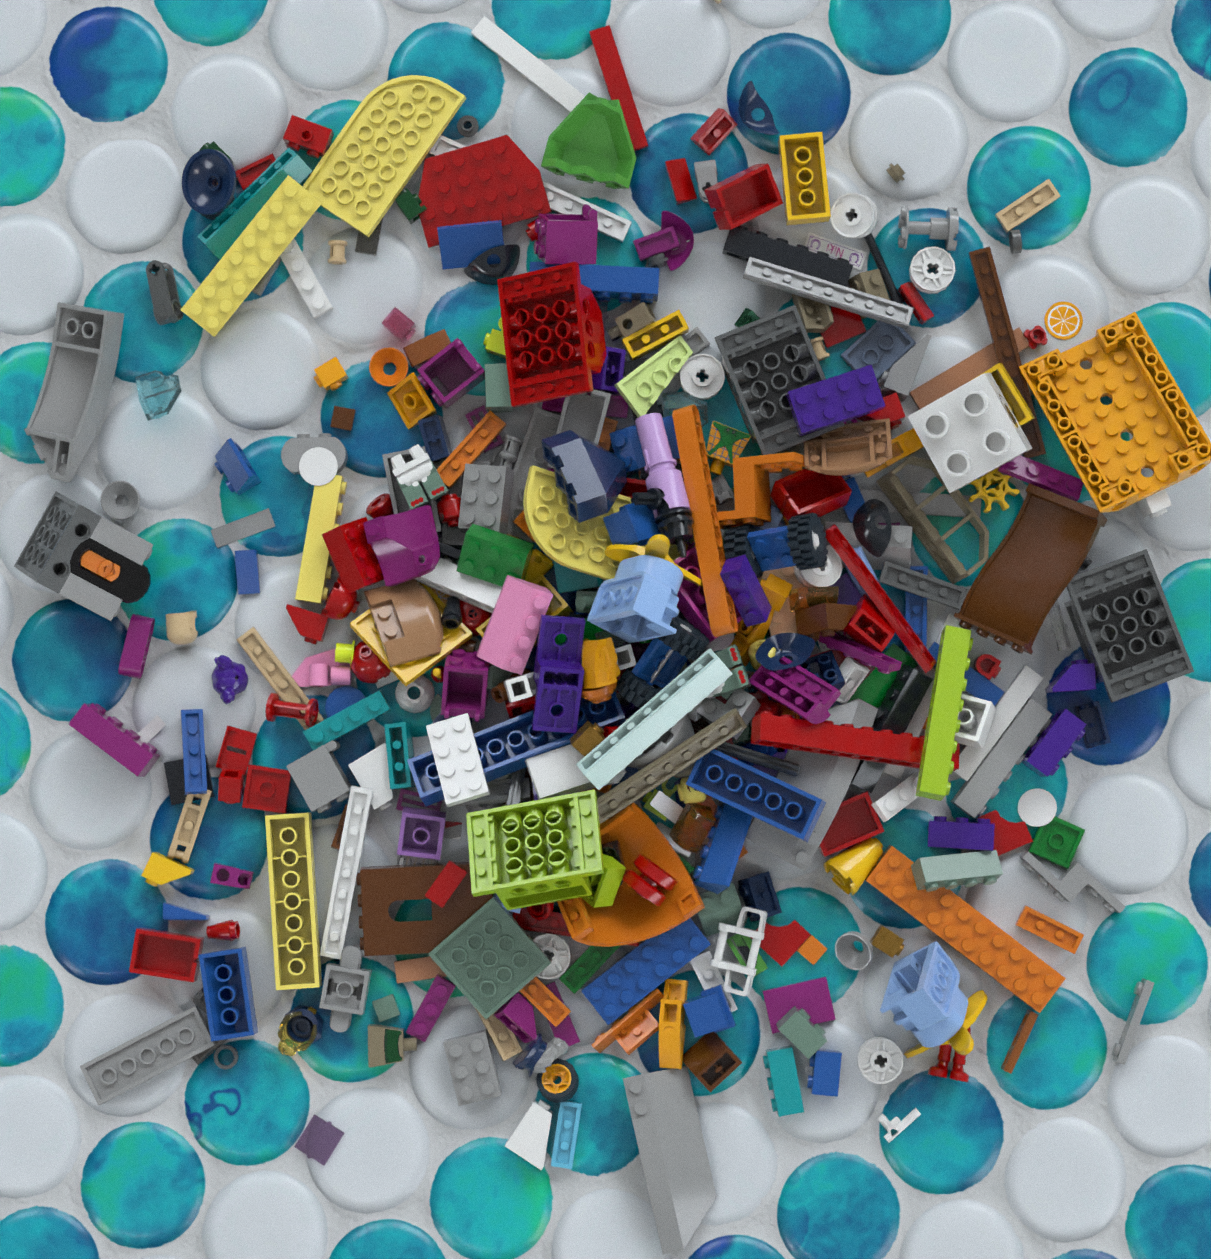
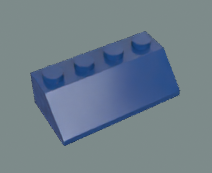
M725 803L720 806L718 805L713 817L716 820L714 826L711 825L708 830V844L702 848L700 854L702 858L700 866L697 865L693 877L696 878L694 882L696 886L716 894L730 886L752 820V816Z
M246 947L199 954L211 1042L257 1034L258 1026Z

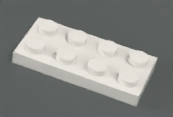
M468 713L427 725L426 729L447 807L490 795Z

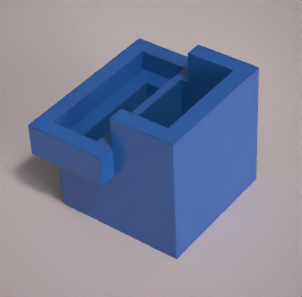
M627 504L619 507L620 511L603 518L612 545L644 546L647 545L648 540L652 536L661 534L657 529L658 524L655 523L653 510H650L646 505Z
M722 984L702 990L700 992L701 995L689 998L683 1004L695 1038L713 1031L717 1033L736 1026Z

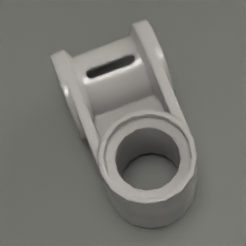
M715 159L694 162L699 196L705 203L709 202L704 190L718 183Z

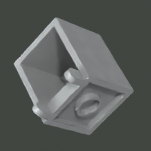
M330 741L286 766L311 812L318 811V813H322L332 807L331 803L335 800L342 802L349 798L351 784L333 754L334 751L340 748V743L337 741Z

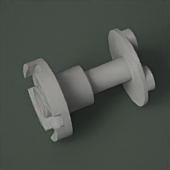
M908 206L901 207V215H899L898 228H901V235L898 237V248L906 249L908 234L929 235V239L944 240L946 251H955L957 240H954V238H956L959 228L957 208L948 207L946 218H930V222L909 221Z

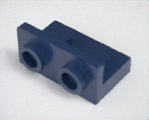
M769 871L738 880V890L743 897L745 907L766 911L767 918L782 913ZM747 912L746 915L751 922L760 920L759 914Z

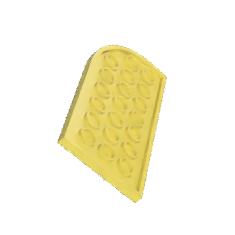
M420 75L402 76L381 84L371 91L360 103L302 187L322 202L321 207L362 234L370 237L466 100L465 95L440 80Z
M532 465L529 468L525 485L523 506L528 529L537 545L548 557L562 566L604 580L615 577L620 562L612 560L604 554L607 546L612 545L603 518L620 511L619 507L631 504L632 498L619 494L608 513L578 523L569 515L567 495L556 487L555 473ZM670 545L668 555L673 561L680 557L676 545Z

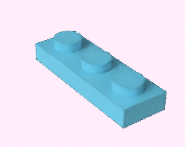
M560 1102L551 1166L566 1169H572L582 1103Z

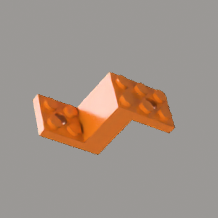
M796 452L733 458L735 510L717 512L720 529H724V526L737 527L744 524L761 527L764 526V522H771L769 473H781L782 469L802 471V467H805L804 455Z

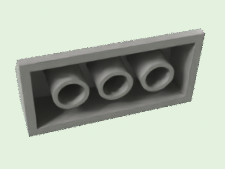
M825 522V530L831 525L836 524L853 549L861 546L873 570H882L885 561L910 569L912 526L892 525L891 538L887 548L881 557H875L856 538L853 523ZM875 524L879 529H884L886 526Z

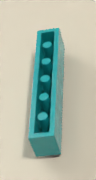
M288 148L197 237L221 260L288 175L300 184L307 179L312 170L297 153Z

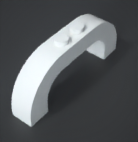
M631 644L615 648L617 664L620 670L636 666ZM534 672L504 681L509 702H515L536 694L537 685L533 679Z

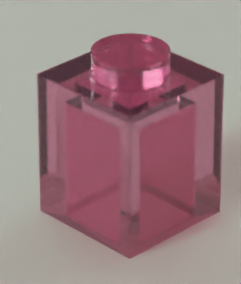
M396 307L381 323L385 329L402 343L405 339L407 341L410 340L416 332L414 330L416 328L415 323Z

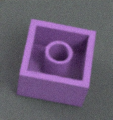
M403 807L397 855L440 860L446 812Z

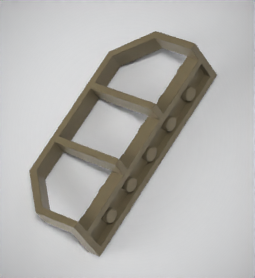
M910 456L876 481L906 523L912 526L915 535L952 584L968 577L988 560L989 530L959 490L949 493L931 460ZM907 464L931 469L942 483L941 487L918 505L914 501L913 496L902 485L899 477L895 475ZM946 489L966 516L940 536L938 530L931 524L925 512L921 509ZM969 520L979 533V561L966 571L964 565L956 558L952 549L944 540Z

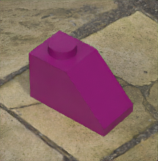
M517 992L495 1012L494 1016L522 1042L528 1043L537 1037L533 1006L523 994Z

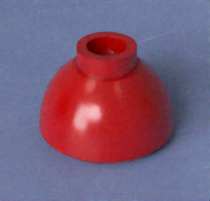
M384 493L376 497L367 506L366 514L373 519L380 516L394 515L390 494Z
M554 902L528 906L526 909L534 919L544 920L551 915Z

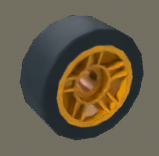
M556 1059L552 1062L551 1066L545 1068L547 1070L545 1073H537V1087L543 1097L555 1103L565 1102L577 1092L579 1085L578 1075L574 1067L566 1060ZM559 1076L561 1082L559 1084H555L553 1081H555Z

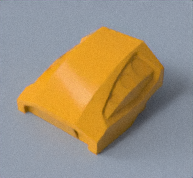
M608 637L600 640L584 639L581 652L582 667L584 669V688H599L617 682L616 677L620 675V668L617 664V654L612 638Z

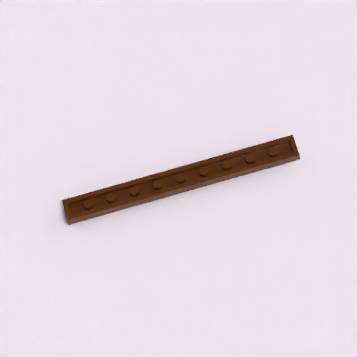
M989 246L971 251L968 254L997 361L1003 364L1035 416V419L1021 427L1032 446V449L1023 453V456L1032 458L1046 454L1029 388L1019 369L1022 363L991 248Z

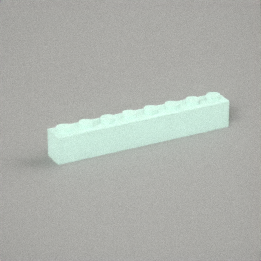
M709 648L576 765L588 780L600 790L666 731L675 726L681 718L691 712L696 705L708 697L719 685L724 683L732 675V672Z

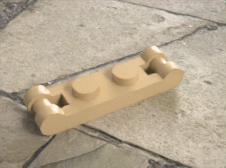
M207 790V794L187 795L167 855L168 858L174 859L175 857L181 859L183 863H189L212 791ZM194 797L202 799L200 805L193 803ZM178 845L185 846V852L178 850Z

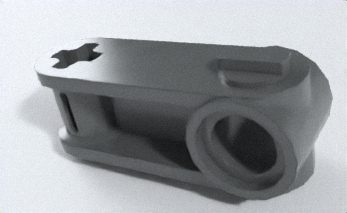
M152 260L146 267V274L154 308V317L159 325L176 323L182 320L183 312L181 311L182 307L173 268L168 263Z

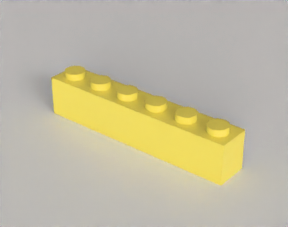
M335 475L333 480L325 485H314L295 599L298 601L323 605V601L328 599L329 588L326 587L327 579H331L333 567L329 566L331 555L322 534L340 526V524H337L338 515L341 516L343 512V503H340L341 495H345L347 482H344L343 476Z

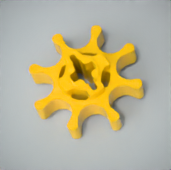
M998 468L969 483L976 487L977 493L972 495L968 501L973 502L977 498L983 499L985 502L984 513L991 511V504L993 502L998 503L1001 510L1005 511L1009 508V505L1005 502V495L1009 494L1015 497L1019 494V490L1012 489L1008 485V479L1013 477L1001 474ZM998 483V485L995 488L986 490V488H988L989 485H994Z

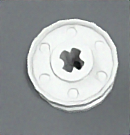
M846 193L840 196L833 203L830 211V221L833 228L840 235L847 238L861 239L869 235L875 229L878 222V210L875 203L869 197L859 193ZM857 213V218H851V214Z
M935 246L926 247L918 251L913 257L909 268V277L914 287L920 292L935 294L945 290L955 274V262L951 255L944 249ZM929 267H930V268L935 267V268H936V271H935L936 274H934L933 272L929 274V273L927 272L928 269H929Z
M696 354L688 358L682 366L679 375L680 385L684 393L690 398L708 400L716 396L721 390L725 380L724 369L714 356ZM700 372H704V376L708 377L704 382H700V378L696 377V375H700Z
M831 545L826 546V549H828L827 561H825L826 564L821 569L813 568L801 571L794 566V574L798 582L805 588L822 590L834 584L840 578L843 569L842 559Z
M539 934L532 940L543 952L549 950V953L553 952L554 956H552L551 964L541 971L537 977L543 979L557 978L566 971L570 964L571 954L569 946L563 938L556 934Z
M883 1036L872 1037L860 1046L857 1054V1065L862 1075L869 1081L876 1084H886L895 1080L901 1073L903 1055L898 1045L891 1039ZM878 1055L886 1058V1061H883V1065L874 1062Z

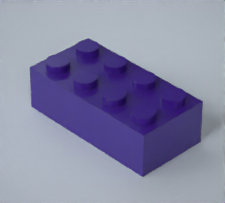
M872 364L788 391L786 395L800 436L883 410L885 407Z

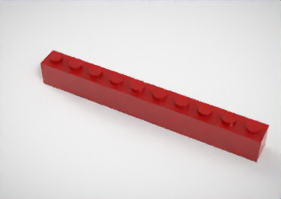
M762 711L759 715L752 718L751 744L920 768L925 736L913 737L912 733L893 734L892 730L873 731V727L854 728L853 724L834 725L833 721L828 720L819 724H813L804 718L795 719L793 715L783 714L775 716L773 712ZM957 743L955 754L952 753L953 771L959 769V743Z

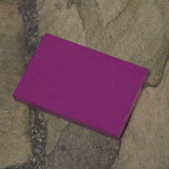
M826 976L762 991L772 1034L780 1032L776 1023L794 1006L799 1010L803 1008L811 1016L809 1020L813 1024L836 1020Z

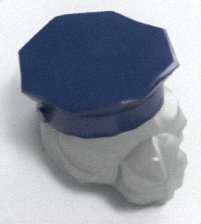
M537 1034L536 1039L528 1042L512 1064L515 1065V1068L528 1070L529 1077H531L532 1073H545L547 1071L545 1068L551 1066L552 1062L560 1056L565 1055L569 1047L560 1038H553L551 1042L546 1043L542 1039V1035Z

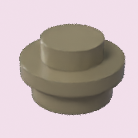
M890 163V167L886 171L894 181L898 183L900 180H905L903 177L905 172L897 163L894 166Z

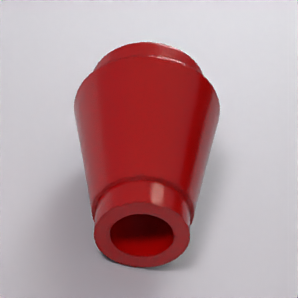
M228 920L207 926L208 939L234 941L240 937V925L238 921Z

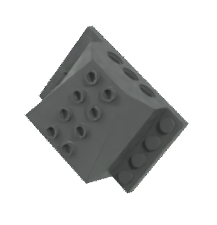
M796 305L714 338L723 358L721 365L748 433L751 435L752 443L757 442L762 455L779 453L845 426L843 422L803 436L799 435L786 395L788 391L825 380L826 378Z
M1147 549L1075 575L1069 582L1067 590L1071 601L1064 603L1085 659H1088V663L1095 664L1096 683H1104L1110 702L1194 672Z

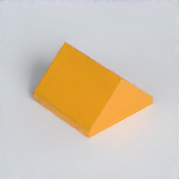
M414 372L387 393L408 430L418 425V420L437 414L436 409Z

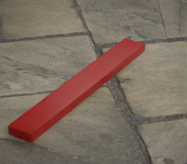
M836 524L828 527L825 530V538L924 672L930 671L936 664L934 657Z

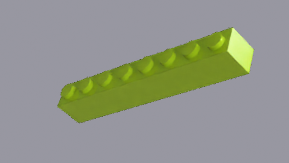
M946 625L941 631L915 796L941 801L950 792L951 783L948 782L949 774H952L954 762L951 761L952 753L955 754L957 748V741L954 740L955 732L958 733L961 720H958V713L963 709L964 699H961L962 691H965L967 679L964 678V675L970 665V658H967L968 650L971 651L973 646V638H970L971 630Z

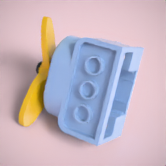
M657 534L652 536L648 540L646 547L624 544L609 545L604 554L620 563L615 577L604 581L599 587L587 621L629 644L676 634L677 629L671 627L670 623L672 618L677 617L679 614V610L676 608L679 601L677 594L684 578L700 587L703 586L702 580L674 563L668 555L670 541L664 535Z
M937 941L894 962L880 1008L882 1013L891 1010L894 1014L893 1021L895 1024H902L906 1031L910 1030L920 1042V1044L904 1053L906 1058L945 1044H950L958 1054H969L973 1050L974 1040L967 1029L976 1021L988 999L987 994L983 990L975 992L967 999L958 987L960 974L956 965Z

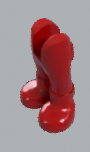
M969 1027L967 1030L971 1034V1028ZM950 1044L939 1045L937 1057L939 1061L935 1066H931L928 1069L929 1075L947 1078L948 1064L952 1051ZM955 1051L949 1079L968 1082L969 1075L964 1072L963 1065L966 1063V1055L958 1054Z

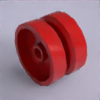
M639 854L633 864L642 874L640 875L636 871L628 869L623 875L622 880L631 886L641 897L660 907L665 901L666 895L658 886L667 891H672L678 881L653 861Z

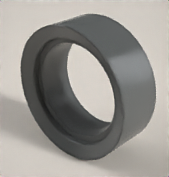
M1010 230L1009 244L1012 254L1021 253L1022 251L1020 230Z
M222 1045L214 1053V1062L221 1069L232 1068L239 1059L238 1051L232 1045ZM222 1049H229L233 1052L234 1060L230 1065L220 1063L218 1054Z

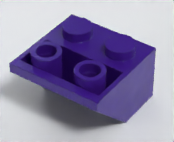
M606 346L607 356L600 373L592 375L594 390L613 395L619 393L614 385L623 379L626 350Z

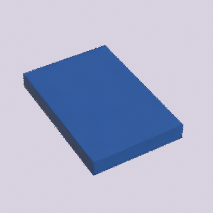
M501 220L437 227L443 270L467 267L483 252L504 245ZM492 254L487 258L488 265L500 264L501 262L500 257L496 254Z

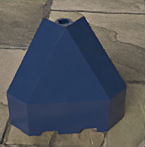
M572 430L542 439L543 458L554 467L556 487L567 495L569 515L578 523L608 513L627 482L625 462L612 452Z

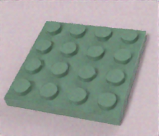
M494 896L428 954L485 1019L490 1017L552 962Z

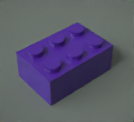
M1067 709L1058 710L1048 727L1038 736L1036 743L1026 752L1022 763L1040 777L1053 776L1060 767L1058 762L1071 753L1073 742L1075 740L1079 741L1085 734L1084 727L1087 724Z

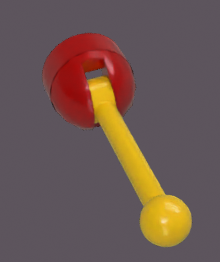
M435 666L432 669L431 677L435 682L443 683V666Z

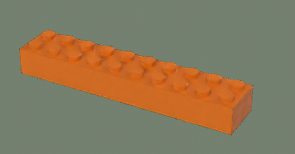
M889 845L865 881L1020 1000L1040 1013L1066 978L950 889L947 890L945 887L931 892H927L926 889L917 890L911 865L914 862L895 847Z

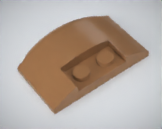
M889 418L845 424L841 428L804 442L805 469L825 475L844 476L859 474L872 470L893 458Z
M412 579L392 587L382 586L364 591L390 667L440 654L442 648L440 645L443 639L441 615L430 593L417 580Z

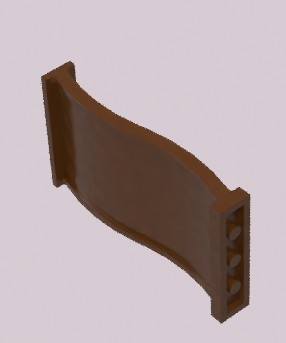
M1029 483L1025 490L1027 492L1026 498L1013 525L981 569L966 595L959 613L955 612L954 617L959 621L958 625L963 629L976 630V633L983 638L992 637L994 638L993 641L1001 646L1008 644L1017 653L1022 654L1024 651L1031 655L1033 653L1032 645L1046 616L1082 565L1100 527H1104L1108 520L1099 510Z

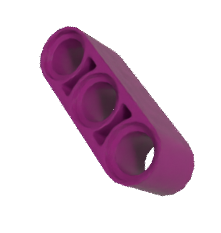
M132 614L119 664V675L141 679L154 630V618Z

